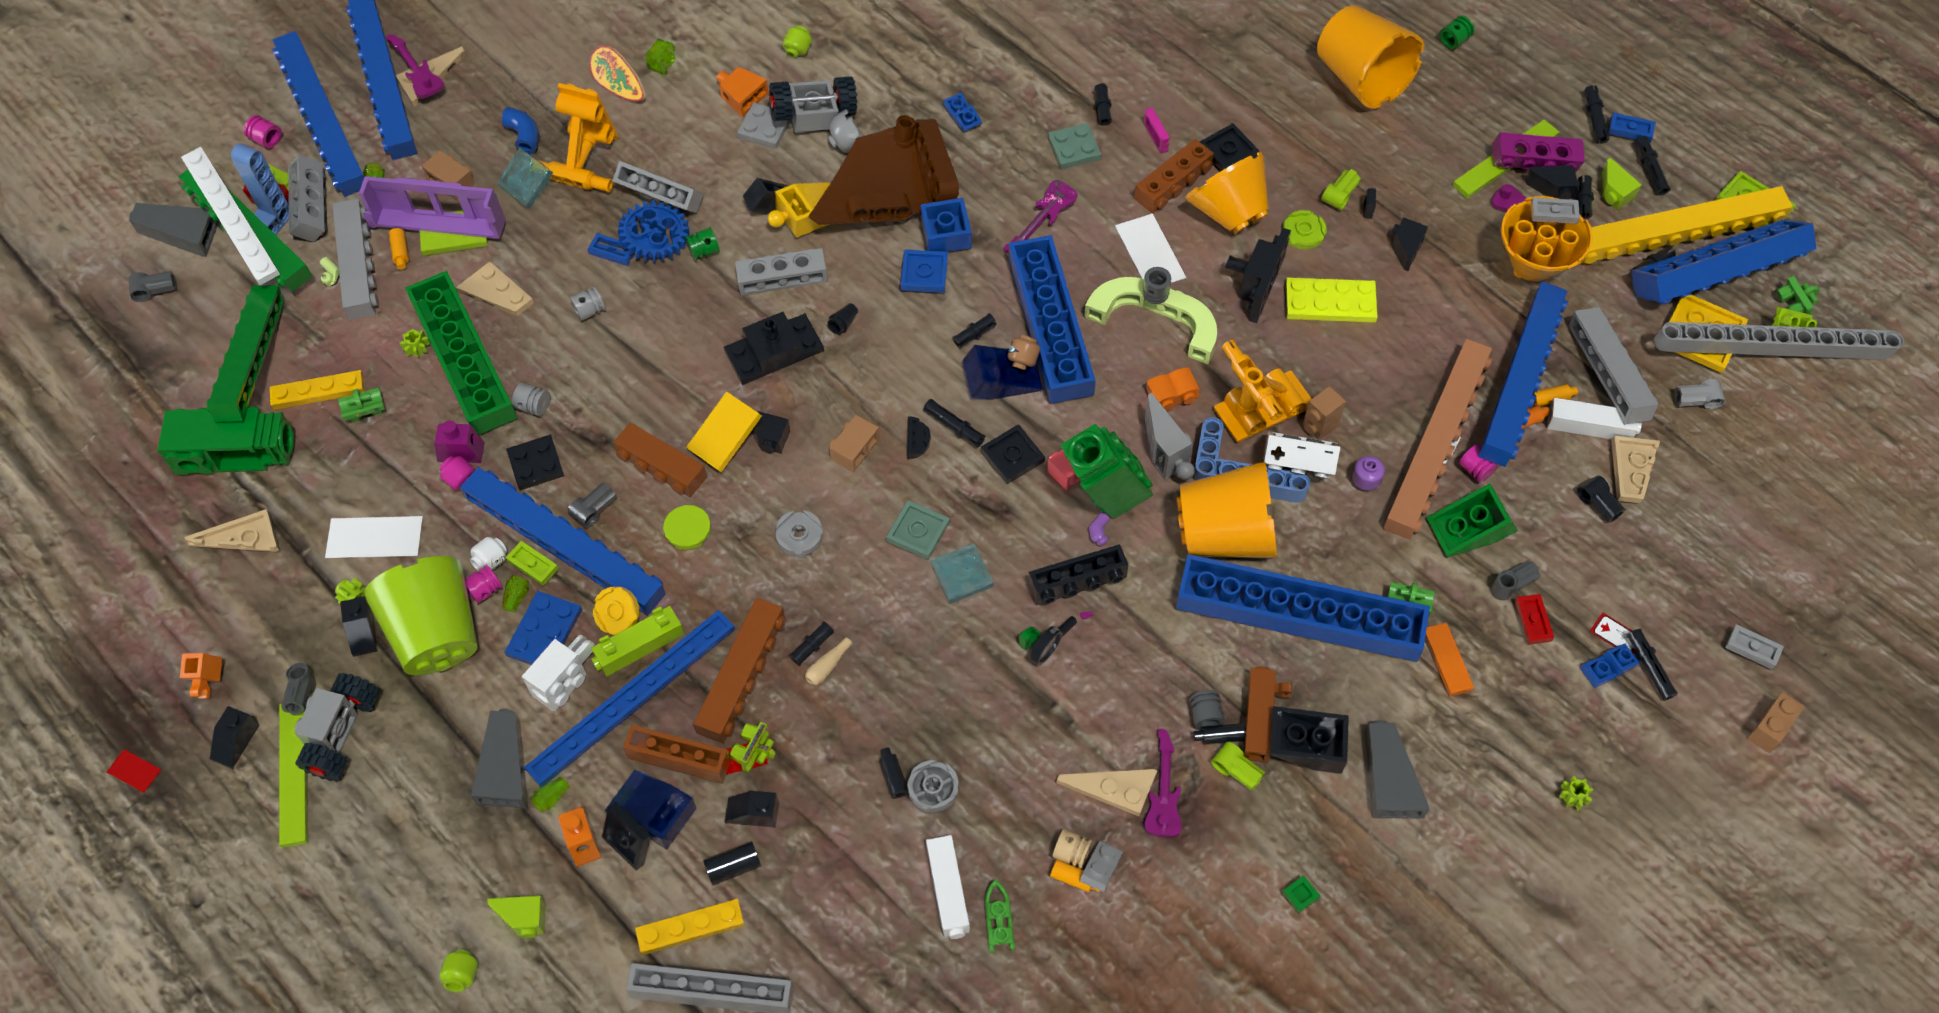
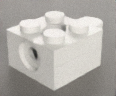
M578 635L568 648L554 639L522 675L532 697L554 712L558 707L563 706L567 702L570 693L584 682L587 674L582 663L593 652L591 648L595 644L587 640L583 635Z

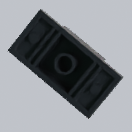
M1282 228L1280 235H1275L1272 243L1258 239L1249 261L1233 257L1232 255L1227 260L1225 269L1244 274L1239 298L1250 302L1247 311L1251 312L1249 317L1251 322L1258 323L1282 266L1291 233L1289 229Z
M784 311L742 328L744 338L724 346V352L742 385L824 352V346L806 313L788 320Z

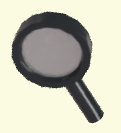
M1070 616L1058 628L1051 626L1035 644L1030 654V660L1038 666L1045 663L1057 648L1061 638L1077 624V619Z

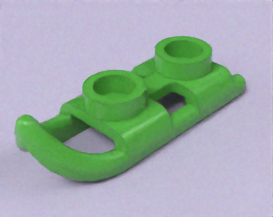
M995 880L990 884L985 896L989 952L994 953V945L1010 944V951H1014L1015 942L1010 899L1003 885ZM994 887L999 888L1005 902L995 901L990 903V896ZM1003 918H1007L1008 927L1006 928L1003 926ZM991 919H996L997 928L992 929Z

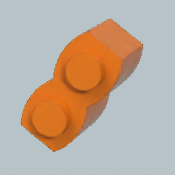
M1189 367L1153 377L1146 382L1147 393H1153L1166 411L1172 410L1177 404H1191L1199 398L1200 389Z

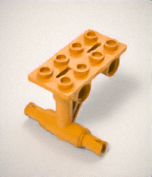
M558 83L557 88L560 93L556 100V111L571 116L568 123L570 139L567 163L564 164L556 161L548 163L534 158L530 162L529 169L531 172L546 175L549 180L562 182L569 186H577L586 190L595 188L610 193L613 188L612 179L596 176L593 171L583 169L591 148L595 147L596 142L609 145L613 139L618 140L619 135L596 91L577 88L569 83L566 85Z
M1230 340L1231 345L1228 341L1223 344L1222 350L1232 362L1231 368L1242 382L1243 387H1236L1229 391L1224 401L1214 406V411L1237 443L1307 411L1309 401L1312 398L1292 371L1284 373L1279 368L1271 371L1265 377L1250 356L1242 353L1235 340Z

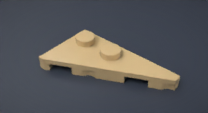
M459 47L427 61L430 71L443 79L448 74L447 69L453 63L458 64L462 60L465 51L463 47ZM412 69L396 75V78L413 107L419 104V98L414 92L412 81L406 78V72L413 73Z
M267 509L185 537L188 546L279 551L272 520Z
M1157 770L1060 774L1057 784L1140 816L1157 775Z

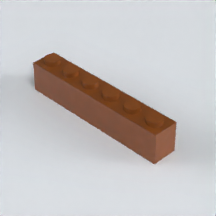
M759 598L755 599L693 724L697 734L723 744L727 736L731 737L735 729L734 722L737 716L741 715L745 709V699L748 693L751 694L755 688V678L758 672L761 673L764 670L768 651L771 652L776 644L775 637L778 631H782L785 626L786 617L782 606Z

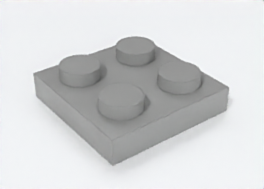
M753 102L737 132L738 139L777 149L791 120L774 122L769 106Z

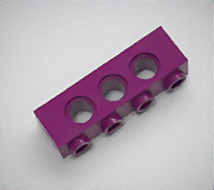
M1500 132L1492 143L1494 166H1502L1503 168L1516 167L1530 170V167L1573 165L1575 172H1577L1585 162L1583 139Z

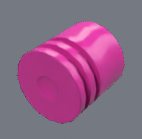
M260 115L250 117L244 126L245 136L265 148H273L280 141L281 128Z
M1476 444L1464 454L1459 464L1470 475H1473L1479 483H1482L1497 470L1499 465L1478 457L1482 446Z
M487 564L484 566V569L480 568L479 572L475 571L465 578L467 591L477 604L490 597L492 592L496 593L498 588H503Z

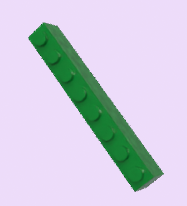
M187 169L178 176L183 183L181 188L189 197L192 195L195 197L194 201L202 210L207 208L209 210L207 214L214 222H217L219 218L189 169ZM228 189L280 273L274 280L281 288L286 286L293 292L313 276L307 265ZM220 224L221 228L227 233L224 226Z
M279 285L252 286L249 295L246 296L244 309H241L239 322L235 325V333L233 338L230 339L227 353L224 354V362L222 367L219 368L217 381L213 384V392L207 400V410L212 414L214 422L243 421L285 303Z

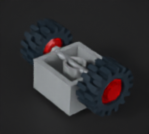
M852 76L836 77L833 81V90L830 80L770 83L769 102L772 119L774 122L792 120L795 132L828 130L832 119L843 110H848L849 113L846 115H856L858 100L855 80H853Z
M339 673L330 691L316 688L314 694L307 700L306 710L302 718L297 721L295 726V734L304 744L295 762L296 766H299L298 768L303 769L306 773H311L315 777L318 776L320 779L333 780L334 782L339 781L348 762L340 753L358 717L355 709L366 710L367 712L372 711L381 692L378 687H375V684L369 683L368 680H363L359 676L354 677L353 674Z

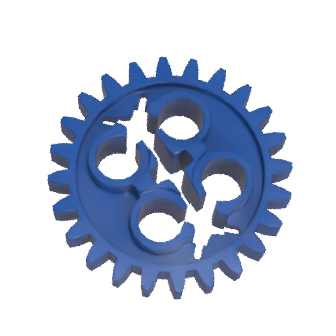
M652 200L651 205L643 201L642 207L635 204V210L628 208V214H622V220H619L618 227L619 242L622 243L623 249H628L629 255L635 253L636 259L644 256V262L648 258H652L653 263H655L656 259L660 257L664 262L665 256L672 259L673 252L680 254V248L685 249V236L689 235L688 220H685L684 213L679 214V208L672 210V204L665 207L663 201L659 205H656L654 200ZM636 218L639 221L642 234H638V224L637 222H635ZM666 228H670V240L672 241V244H670L669 238L666 235Z

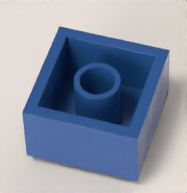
M964 198L920 204L921 223L928 251L951 252L972 248V231Z

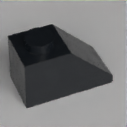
M1573 165L1530 167L1525 180L1528 186L1544 196L1566 200L1574 198L1579 186Z
M756 178L744 193L743 198L750 211L768 215L771 211L776 210L775 191L788 185Z
M1403 217L1400 225L1395 224L1391 236L1394 237L1392 243L1393 250L1403 269L1409 271L1424 241L1428 226Z
M756 411L762 415L751 431L759 448L766 452L781 454L790 434L789 419Z
M366 597L341 601L342 623L352 656L377 652L374 614L366 601Z
M227 706L214 727L209 758L211 761L231 769L234 768L259 727L250 714Z
M748 791L728 797L724 822L727 824L776 828L779 808L777 794L773 792Z

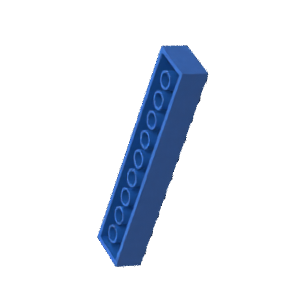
M1188 554L1176 609L1418 662L1424 649L1430 606Z

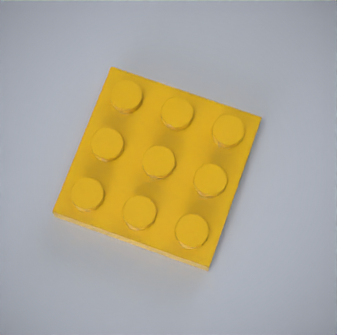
M1689 295L1680 298L1669 322L1746 325L1748 319L1696 296ZM1675 352L1720 373H1723L1732 355Z

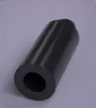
M1243 723L1202 726V731H1193L1194 741H1203L1204 745L1245 741V729Z
M889 747L884 748L880 751L882 758L879 762L891 798L904 797L909 792L897 755L892 754Z

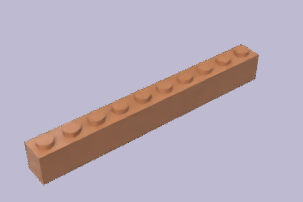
M1469 339L1465 340L1388 515L1384 530L1408 540L1411 539L1413 532H1419L1424 521L1419 519L1421 513L1426 515L1431 501L1427 499L1429 495H1435L1439 486L1436 478L1437 476L1442 478L1447 464L1443 462L1445 458L1450 459L1455 446L1451 445L1453 440L1458 441L1463 428L1459 427L1460 422L1466 423L1470 410L1466 408L1468 404L1473 406L1478 395L1474 390L1476 387L1481 388L1485 375H1482V371H1488L1493 358L1489 357L1492 348Z

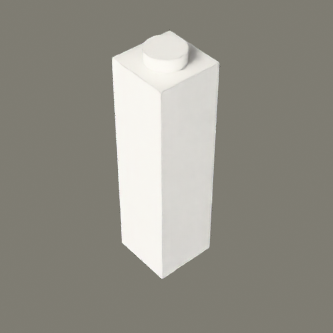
M1554 398L1549 407L1550 415H1548L1547 429L1613 439L1614 436L1634 438L1641 431L1642 422L1625 424L1616 407Z
M952 835L926 840L927 852L943 936L950 937V939H959L964 937L965 933H970Z

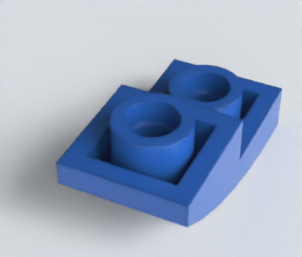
M962 92L943 100V106L963 132L982 124L973 105L969 106Z
M1622 644L1608 650L1603 656L1584 663L1580 669L1593 687L1597 688L1630 671L1640 663L1628 646Z

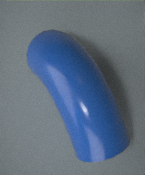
M506 107L502 114V124L505 128L517 131L518 136L515 146L524 153H534L539 140V130L535 120L524 111Z

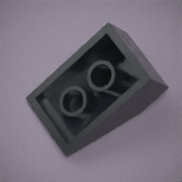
M1273 706L1270 755L1316 771L1342 774L1348 757L1349 715Z

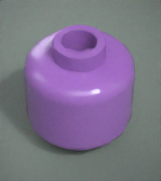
M1373 456L1360 458L1356 462L1352 473L1354 484L1365 491L1376 489L1381 484L1385 473L1382 461Z

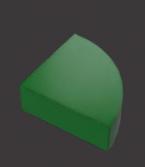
M1034 626L1027 628L1019 635V646L1025 651L1028 650L1041 637L1042 633Z

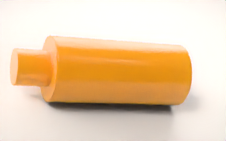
M394 228L389 231L392 262L397 265V269L403 270L409 261L405 231L400 228Z
M1568 384L1538 390L1533 392V395L1536 396L1533 407L1550 405L1554 398L1571 400L1572 396L1578 395V389L1576 386L1569 387Z
M1056 860L1050 875L1051 878L1090 893L1091 889L1100 893V890L1080 882L1084 870Z

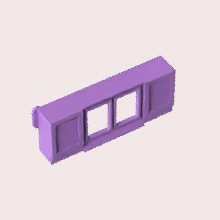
M365 176L359 191V196L367 210L363 214L368 226L372 228H400L500 239L506 221L496 193H494L493 189L461 186V183L400 177L388 179ZM407 191L428 193L435 211L415 209ZM437 194L456 195L464 214L444 212Z

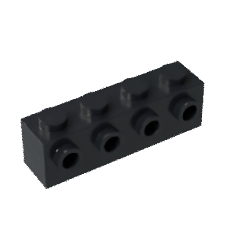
M1118 544L1029 571L1028 585L1036 605L1042 603L1050 604L1061 597H1073L1084 590H1096L1110 582H1121L1124 578H1127L1129 564L1121 545Z

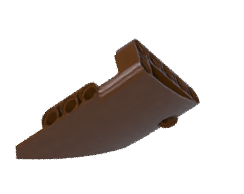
M901 115L897 118L895 127L857 137L835 177L808 218L819 225L900 221L908 219L911 215H921L920 204L957 199L959 193L958 179L936 119L914 120L911 116Z

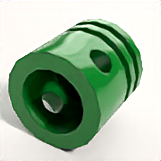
M1465 16L1456 17V19L1440 30L1439 37L1442 44L1451 50L1458 48L1474 35V25Z
M710 227L696 232V235L690 234L691 237L685 236L694 261L698 260V257L702 259L703 256L707 257L720 252L718 242Z

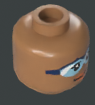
M1020 335L1019 338L1012 340L1008 359L1013 361V367L1026 370L1027 366H1035L1040 352V346L1036 344V339Z

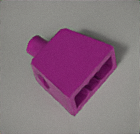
M446 421L437 426L434 444L437 462H444L451 456H461L468 463H482L485 442L472 425Z

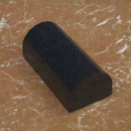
M752 841L703 860L712 886L761 867Z

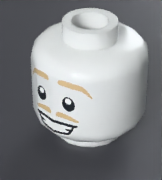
M486 537L471 548L472 558L470 562L478 571L480 568L484 569L486 564L493 571L506 561L507 549L498 538Z

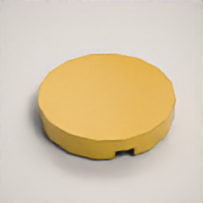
M616 586L602 590L596 596L593 617L595 623L603 632L616 635L637 623L639 604L637 598L628 589Z

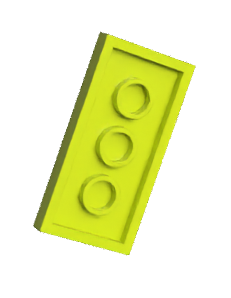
M1286 278L1287 319L1349 322L1377 321L1375 281Z

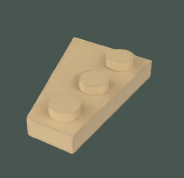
M488 262L456 287L458 293L468 294L477 301L494 305V308L516 317L534 304L533 299L491 262Z
M1614 436L1611 441L1617 500L1641 503L1645 497L1650 479L1649 475L1655 462V454L1660 441Z

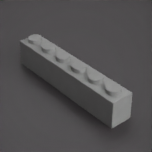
M359 199L332 203L343 309L349 320L376 315L375 306H378V299L376 293H373V288H376V281L374 276L371 275V271H374V264L372 258L369 257V254L372 253L371 243L367 239L370 236V229L363 215L367 210L365 206L362 207Z
M1600 307L1574 311L1569 329L1625 424L1652 420L1658 408L1657 399L1649 390L1637 366L1632 362L1626 348L1623 347L1618 339V335L1609 324L1608 318L1603 314Z
M631 963L626 989L630 997L634 999L761 1013H791L794 987L790 980Z

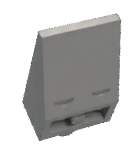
M1153 393L1148 394L1145 424L1151 462L1164 480L1175 474L1182 480H1189L1195 472L1194 466L1189 462L1192 440L1187 433L1182 432Z

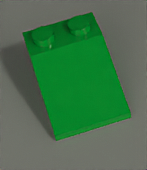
M1491 483L1426 517L1447 557L1497 543L1518 531Z

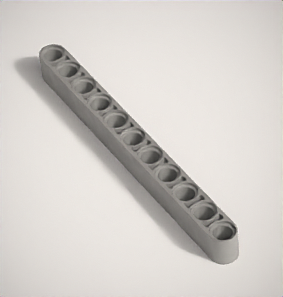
M1668 322L1664 324L1654 337V345L1659 350L1668 352L1884 360L1892 357L1904 344L1903 337L1898 332L1892 330Z

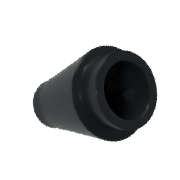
M849 303L830 315L827 323L829 329L835 334L845 333L858 313L857 307Z

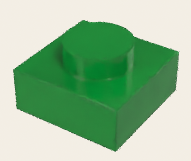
M1304 875L1282 892L1298 914L1320 898L1319 893Z

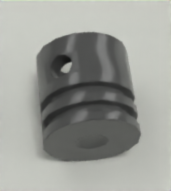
M1152 267L1145 273L1143 297L1149 303L1161 304L1168 299L1171 286V274L1168 270L1162 267Z
M1201 691L1190 697L1194 723L1197 729L1202 730V726L1224 724L1225 719L1218 691Z

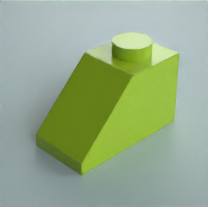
M1610 157L1607 159L1601 172L1602 198L1616 210H1619L1636 198L1642 184Z
M541 896L488 899L487 904L492 911L521 938L531 939L535 938L538 934H544L546 903Z

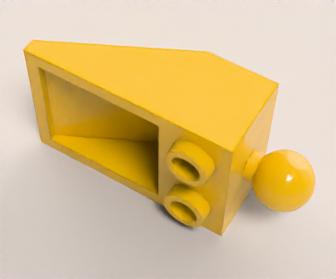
M831 182L796 183L775 191L776 210L769 213L768 223L772 227L777 228L786 222L796 238L826 226L817 224L808 216Z

